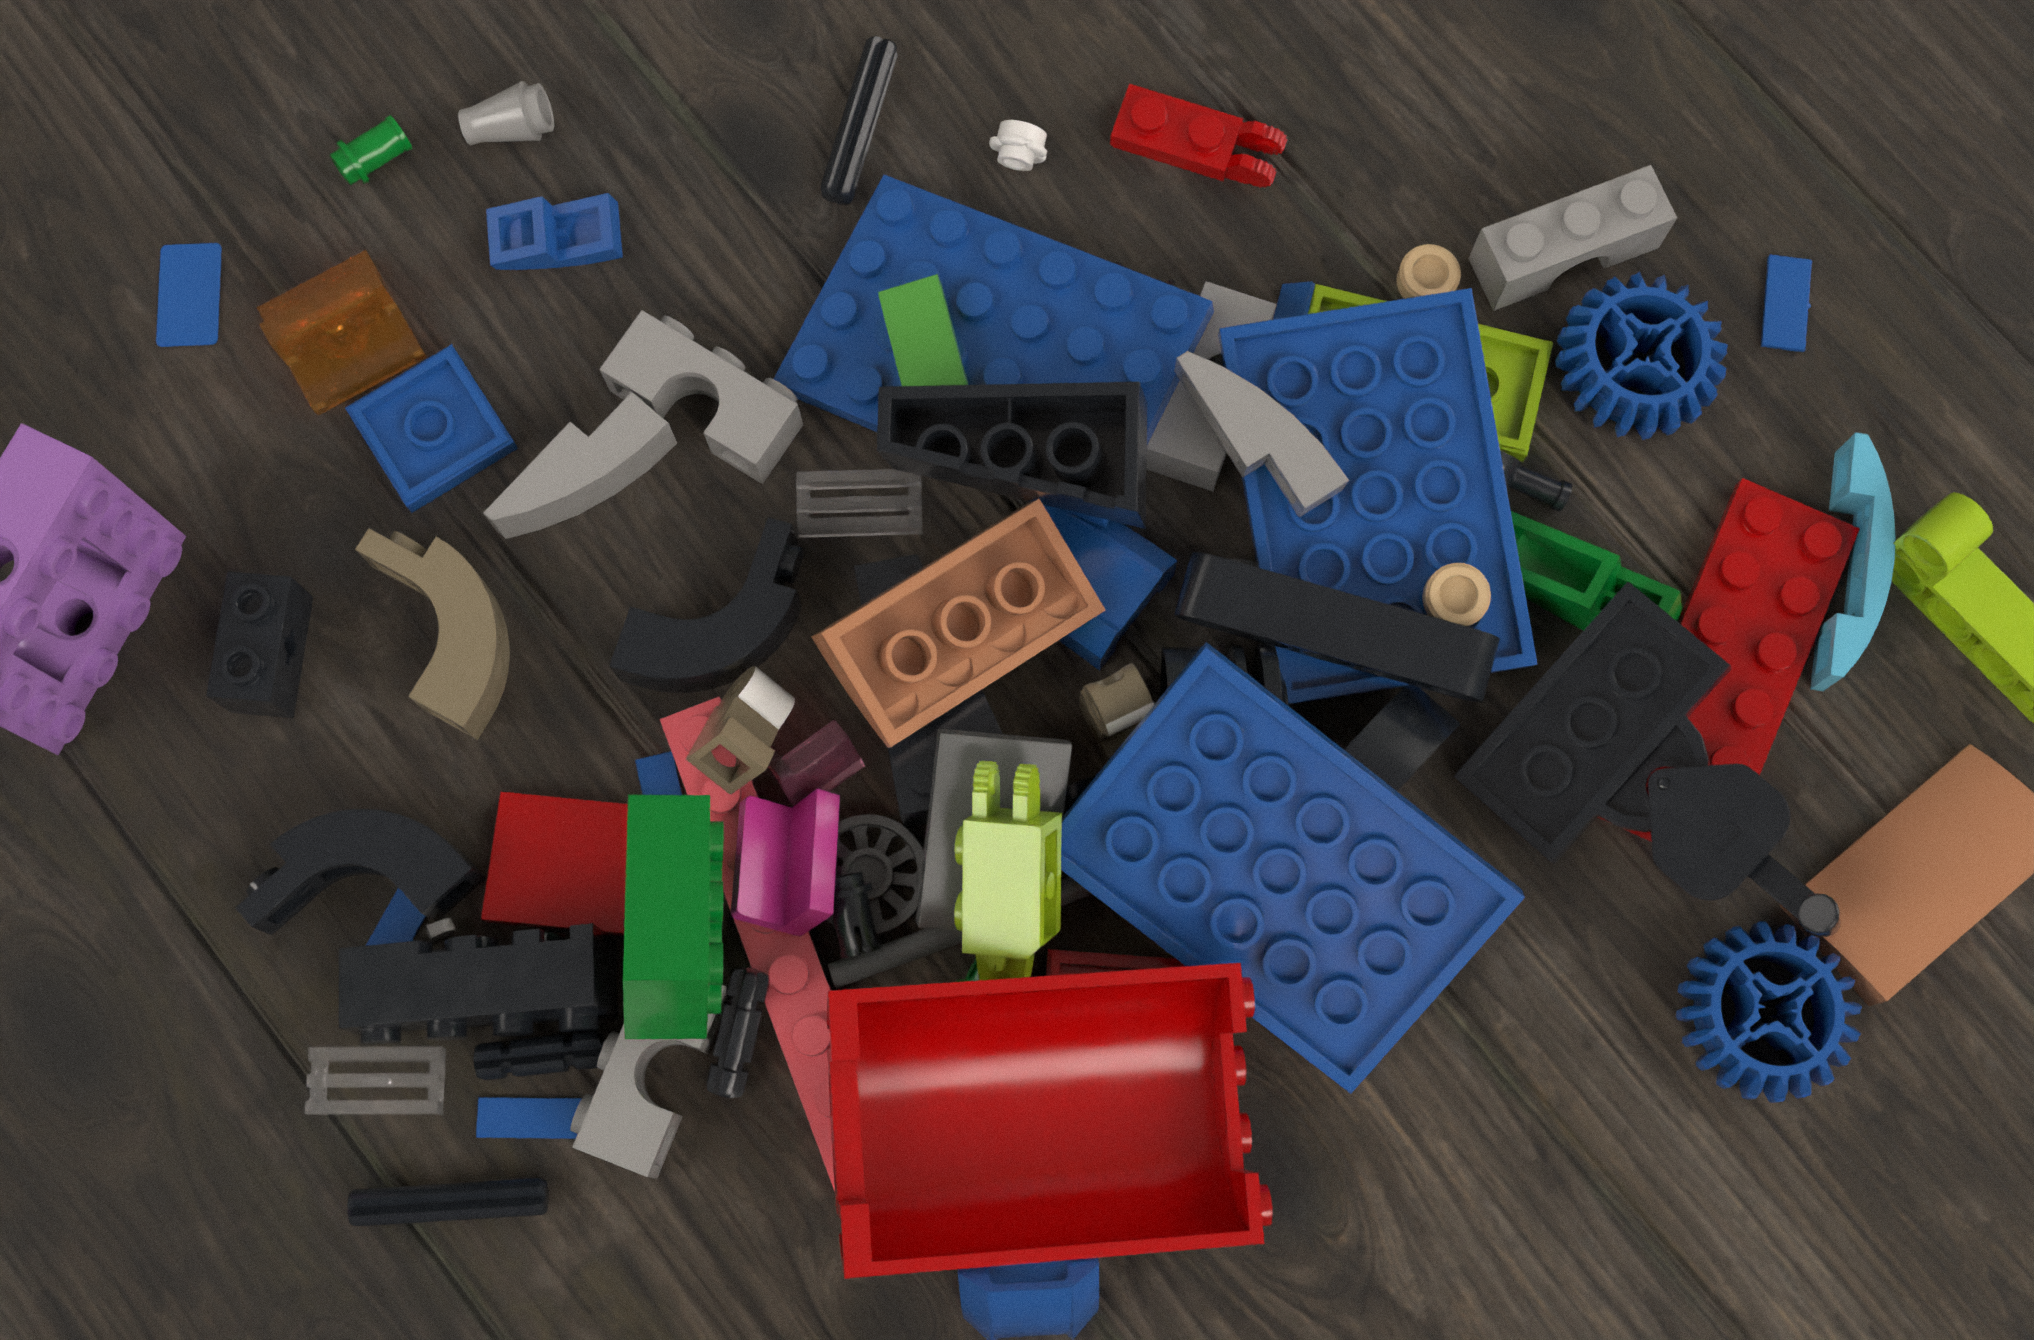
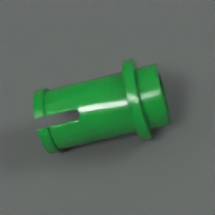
M389 115L384 121L347 144L342 140L336 143L338 149L329 154L343 178L351 186L359 180L363 184L369 182L368 174L401 153L411 150L412 145L395 119Z

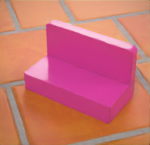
M816 789L792 808L754 796H747L740 802L731 915L734 919L801 937L833 915L840 795Z

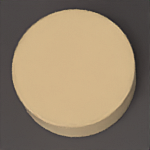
M1426 244L1413 248L1403 258L1397 273V287L1401 296L1406 299L1456 291L1461 278L1459 263L1450 251L1438 245Z
M1451 563L1439 568L1429 577L1423 589L1422 599L1428 616L1469 627L1479 621L1488 610L1491 591L1487 579L1477 568L1465 563Z

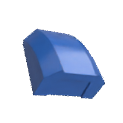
M1043 505L1105 608L1104 612L1058 641L1100 671L1115 652L1118 641L1157 592L1160 593L1174 576L1177 560L1119 522L1109 520L1106 528L1059 508Z
M1098 1258L958 1269L963 1318L987 1340L1067 1334L1073 1340L1099 1310Z

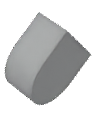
M446 918L427 925L426 932L433 943L454 934L456 929L452 919Z

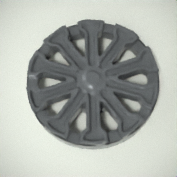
M857 815L838 822L837 857L844 863L842 866H836L835 877L862 871L865 883H872L873 889L867 891L877 936L899 928L916 914L924 851L916 837L899 822L879 815ZM870 827H877L881 830L874 848H869L866 832ZM849 831L854 834L857 850L851 852L840 842V835L844 832ZM901 837L906 843L905 847L887 857L886 853L893 839ZM909 861H915L918 867V871L914 874L893 872V870ZM890 887L913 888L915 893L911 901H904ZM880 897L897 911V915L886 921L882 917ZM830 916L826 920L834 926L833 917ZM855 927V935L859 936L857 927Z

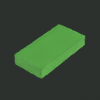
M938 274L878 292L901 385H968Z

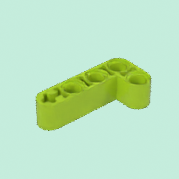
M1950 493L1923 514L1893 543L1895 545V561L1892 582L2034 724V603L1978 548L1993 533V525L1987 513L1971 498L1960 493Z

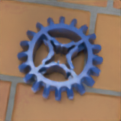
M1638 272L1630 277L1626 287L1615 276L1607 280L1602 288V292L1596 288L1589 290L1581 301L1582 306L1572 307L1566 317L1568 326L1562 328L1557 338V345L1564 350L1558 354L1555 360V368L1569 372L1561 382V391H1579L1581 393L1574 402L1575 411L1585 410L1589 406L1595 409L1597 413L1593 417L1594 428L1602 426L1608 418L1616 421L1615 431L1617 438L1625 436L1632 425L1636 426L1643 441L1652 437L1657 426L1668 436L1677 431L1681 426V421L1686 424H1692L1702 414L1701 407L1710 406L1717 397L1715 385H1719L1726 375L1727 368L1718 362H1721L1726 356L1728 344L1713 340L1721 331L1722 321H1704L1702 317L1708 310V301L1698 302L1692 306L1686 301L1689 295V286H1681L1675 293L1666 290L1667 281L1665 275L1657 277L1651 287L1646 286L1641 273ZM1640 320L1651 322L1653 325L1643 323ZM1597 331L1606 340L1603 347L1611 356L1612 365L1607 371H1604L1597 356L1595 346ZM1675 342H1677L1684 357L1685 380L1676 372L1680 366L1671 354V346ZM1654 347H1657L1650 358L1647 356L1644 361L1636 358L1625 366L1632 354L1635 357L1639 351L1645 355ZM1633 387L1640 389L1646 395L1631 392L1625 388Z
M1757 922L1751 926L1749 935L1740 926H1736L1725 932L1726 943L1717 938L1707 941L1703 947L1708 960L1695 957L1687 964L1690 973L1700 982L1684 981L1679 984L1677 989L1678 993L1683 997L1694 1000L1693 1006L1678 1009L1675 1017L1682 1022L1694 1021L1696 1031L1683 1036L1682 1043L1685 1047H1692L1702 1043L1706 1052L1698 1057L1696 1067L1703 1071L1719 1064L1721 1068L1717 1075L1716 1084L1720 1088H1730L1740 1078L1742 1098L1747 1100L1756 1099L1763 1089L1770 1103L1785 1101L1788 1090L1797 1099L1810 1096L1812 1093L1811 1081L1819 1086L1832 1083L1834 1076L1829 1064L1841 1067L1847 1065L1851 1060L1848 1052L1838 1042H1854L1861 1035L1854 1027L1844 1023L1845 1017L1860 1014L1862 1006L1856 1002H1844L1841 993L1851 989L1854 986L1855 980L1851 977L1835 979L1831 973L1838 966L1841 956L1832 953L1818 959L1816 953L1819 949L1820 938L1813 935L1804 938L1796 946L1795 927L1787 924L1779 927L1774 936L1767 922ZM1754 959L1769 961L1787 969L1794 977L1787 982L1776 985L1768 981L1760 972L1753 974L1743 961ZM1726 982L1729 984L1726 992L1730 995L1735 1005L1734 1019L1727 1028L1724 1025L1721 1013V997ZM1785 996L1784 999L1775 1005L1777 1014L1770 1016L1777 1019V1021L1751 1027L1761 1018L1758 1010L1765 1008V1006L1758 1003ZM1808 997L1811 1000L1814 1014L1812 1033L1804 1024L1801 1013L1803 1003ZM1760 1038L1768 1042L1776 1051L1784 1050L1792 1062L1786 1066L1765 1064L1748 1056L1740 1048L1746 1043Z

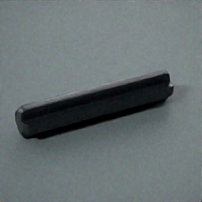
M871 36L865 42L820 186L822 198L829 202L848 205L853 201L898 56L897 46L890 39Z
M539 1178L354 1189L349 1193L347 1214L349 1223L353 1226L536 1216L547 1213L549 1190L547 1181Z

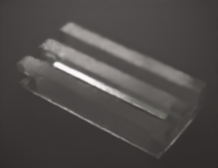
M895 469L796 472L797 534L799 538L923 534L921 475ZM909 487V495L810 498V490ZM909 511V515L810 518V514Z
M441 1046L309 1047L308 1061H312L311 1074H307L306 1087L310 1088L309 1101H305V1114L443 1115L446 1048ZM329 1062H430L429 1073L328 1074ZM429 1087L428 1100L326 1101L327 1088Z

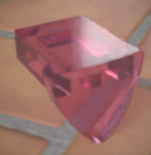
M834 719L783 757L771 745L775 752L766 770L780 786L791 804L795 806L816 789L827 792L832 791L865 767L847 734Z

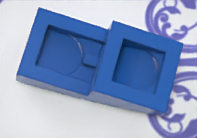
M609 193L553 206L541 196L486 209L490 265L495 269L561 268L623 258L618 202Z

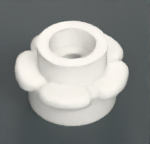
M1018 120L1002 121L997 137H991L989 141L990 147L995 151H999L998 162L1010 169L1030 171L1034 163L1044 162L1047 157V150L1044 148L1047 137L1046 132L1027 122Z

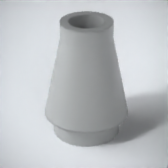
M521 81L472 107L460 109L458 113L462 134L469 145L482 142L540 141L543 133L551 132L554 129L551 104L544 88L539 83L528 86L526 82Z

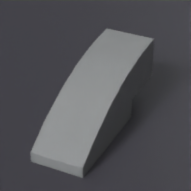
M1189 351L1176 358L1174 372L1242 477L1265 464L1298 517L1303 516L1344 489L1349 479L1325 447L1293 414L1268 394L1225 367Z
M631 392L589 437L573 423L569 422L483 513L495 530L505 539L547 528L577 516L616 495L649 471L677 444V441L669 423Z

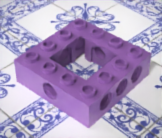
M22 423L0 457V569L4 564L14 560L11 574L0 582V727L59 755L63 746L71 742L80 732L85 721L84 710L97 688L105 685L114 674L118 663L117 654L130 632L137 630L145 621L150 609L149 599L162 577L168 576L177 566L182 554L181 545L186 536L93 457ZM93 612L91 626L85 632L75 635L77 622L82 616Z

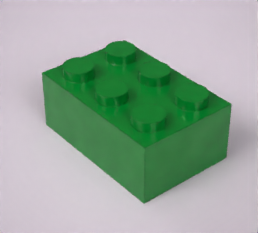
M628 795L623 957L625 1039H707L708 1014H721L723 985L722 862L724 821H710V795Z

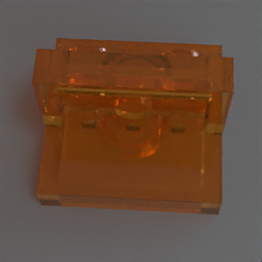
M366 250L256 307L264 321L259 325L269 344L288 365L310 407L317 415L330 410L427 358Z

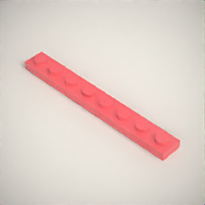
M719 696L661 718L660 722L687 795H710V821H724L722 881L723 892L731 911L740 802L747 796L758 797V794L751 780L730 795L686 760L712 711L716 706H719L721 702ZM721 744L711 751L715 759L722 765L727 767L735 766L736 756ZM734 919L751 968L760 970L769 976L770 981L764 1003L835 1192L827 1046L831 1045L830 1029H827L826 1021L827 992L832 991L809 931L800 937Z

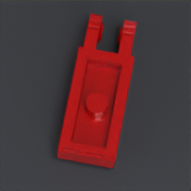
M1129 83L1110 136V145L1113 148L1220 181L1228 178L1244 184L1258 186L1259 188H1266L1273 184L1276 168H1273V165H1270L1267 161L1256 159L1244 153L1233 155L1235 147L1238 145L1257 152L1262 151L1264 154L1278 155V153L1282 154V151H1284L1287 135H1284V132L1280 131L1279 128L1267 126L1265 123L1258 121L1243 122L1244 118Z

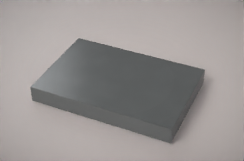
M938 729L916 917L918 928L957 930L954 921V910L957 897L962 891L963 866L958 865L955 859V839L958 829L963 825V820L972 815V784L975 773L974 769H976L977 763L979 761H993L999 765L1000 808L1013 809V779L1017 766L1019 764L1037 765V768H1039L1038 772L1040 773V811L1062 813L1063 817L1072 744L1069 740Z

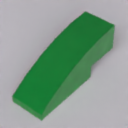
M1511 511L1525 596L1528 600L1584 631L1621 588L1629 582L1676 621L1679 619L1682 613L1681 591L1622 567L1620 556Z

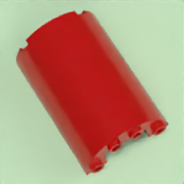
M1241 963L828 991L826 1021L827 1029H830L831 1045L827 1046L830 1124L836 1211L841 1219L839 1244L844 1278L1264 1244L1263 1226H1271L1272 1201L1267 1184H1259V1173L1244 1169L1243 1153L1251 1152L1252 1132L1248 1114L1246 1112L1239 1113L1237 1086L1245 1085L1246 1061L1242 1046H1234L1233 1033L1247 1032L1246 1018H1252L1255 1011L1253 984L1250 977H1242Z

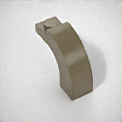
M368 528L355 550L371 567L430 599L438 618L439 634L434 655L408 697L425 712L478 741L499 705L509 671L510 648L508 631L502 610L495 596L468 561L451 545L437 536L428 550H426L414 540L397 531H394L388 539Z

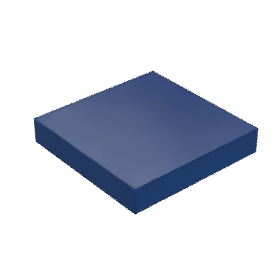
M452 344L345 407L411 513L518 449Z

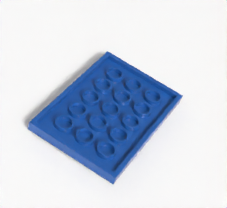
M883 175L778 369L774 380L790 389L798 400L877 432L879 387L902 386L878 292L938 274L968 385L1140 382L1148 403V445L1180 381L1174 372L1176 358L1187 351L1194 353L1214 313V307L1211 300ZM1064 510L1106 528L1109 522L1106 519Z
M1472 288L1219 328L1218 337L1223 367L1260 388L1293 414L1325 447L1349 479V482L1341 492L1303 516L1298 517L1265 464L1242 477L1257 568L1428 615L1424 609L1422 595L1429 577L1447 564L1465 563L1477 568L1487 579L1491 591V600L1484 616L1469 627L1500 638L1491 673L1538 665ZM1276 647L1280 672L1286 682L1288 705L1394 689L1408 685Z
M1205 642L1062 817L1061 870L1185 966L1241 963L1242 977H1250L1253 984L1255 1011L1252 1018L1350 1094L1525 898L1520 887L1207 642Z

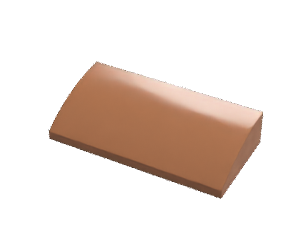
M1037 499L1015 510L814 634L811 638L850 698L889 748L1105 611V608L1040 499Z
M1969 744L1805 883L1815 894H1826L1832 897L1838 904L1841 924L1837 933L1829 937H1821L1810 933L1800 925L1794 915L1782 905L1779 906L1807 937L1813 935L1820 938L1818 950L1824 956L1832 953L1841 956L1840 962L1835 969L1842 977H1851L1855 980L1852 988L1868 1006L1886 1002L2034 874V793L2004 767Z

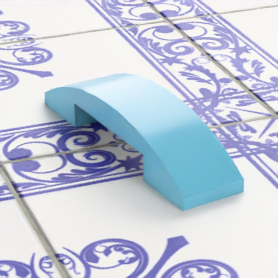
M1855 432L1835 452L1829 511L1854 515L1853 526L1860 528L1849 556L1844 614L1836 613L1822 624L1815 639L1811 690H1826L1843 678L1858 661L1879 624L1891 586L1895 561V545L1893 543L1896 540L1894 510L1886 473L1868 434Z

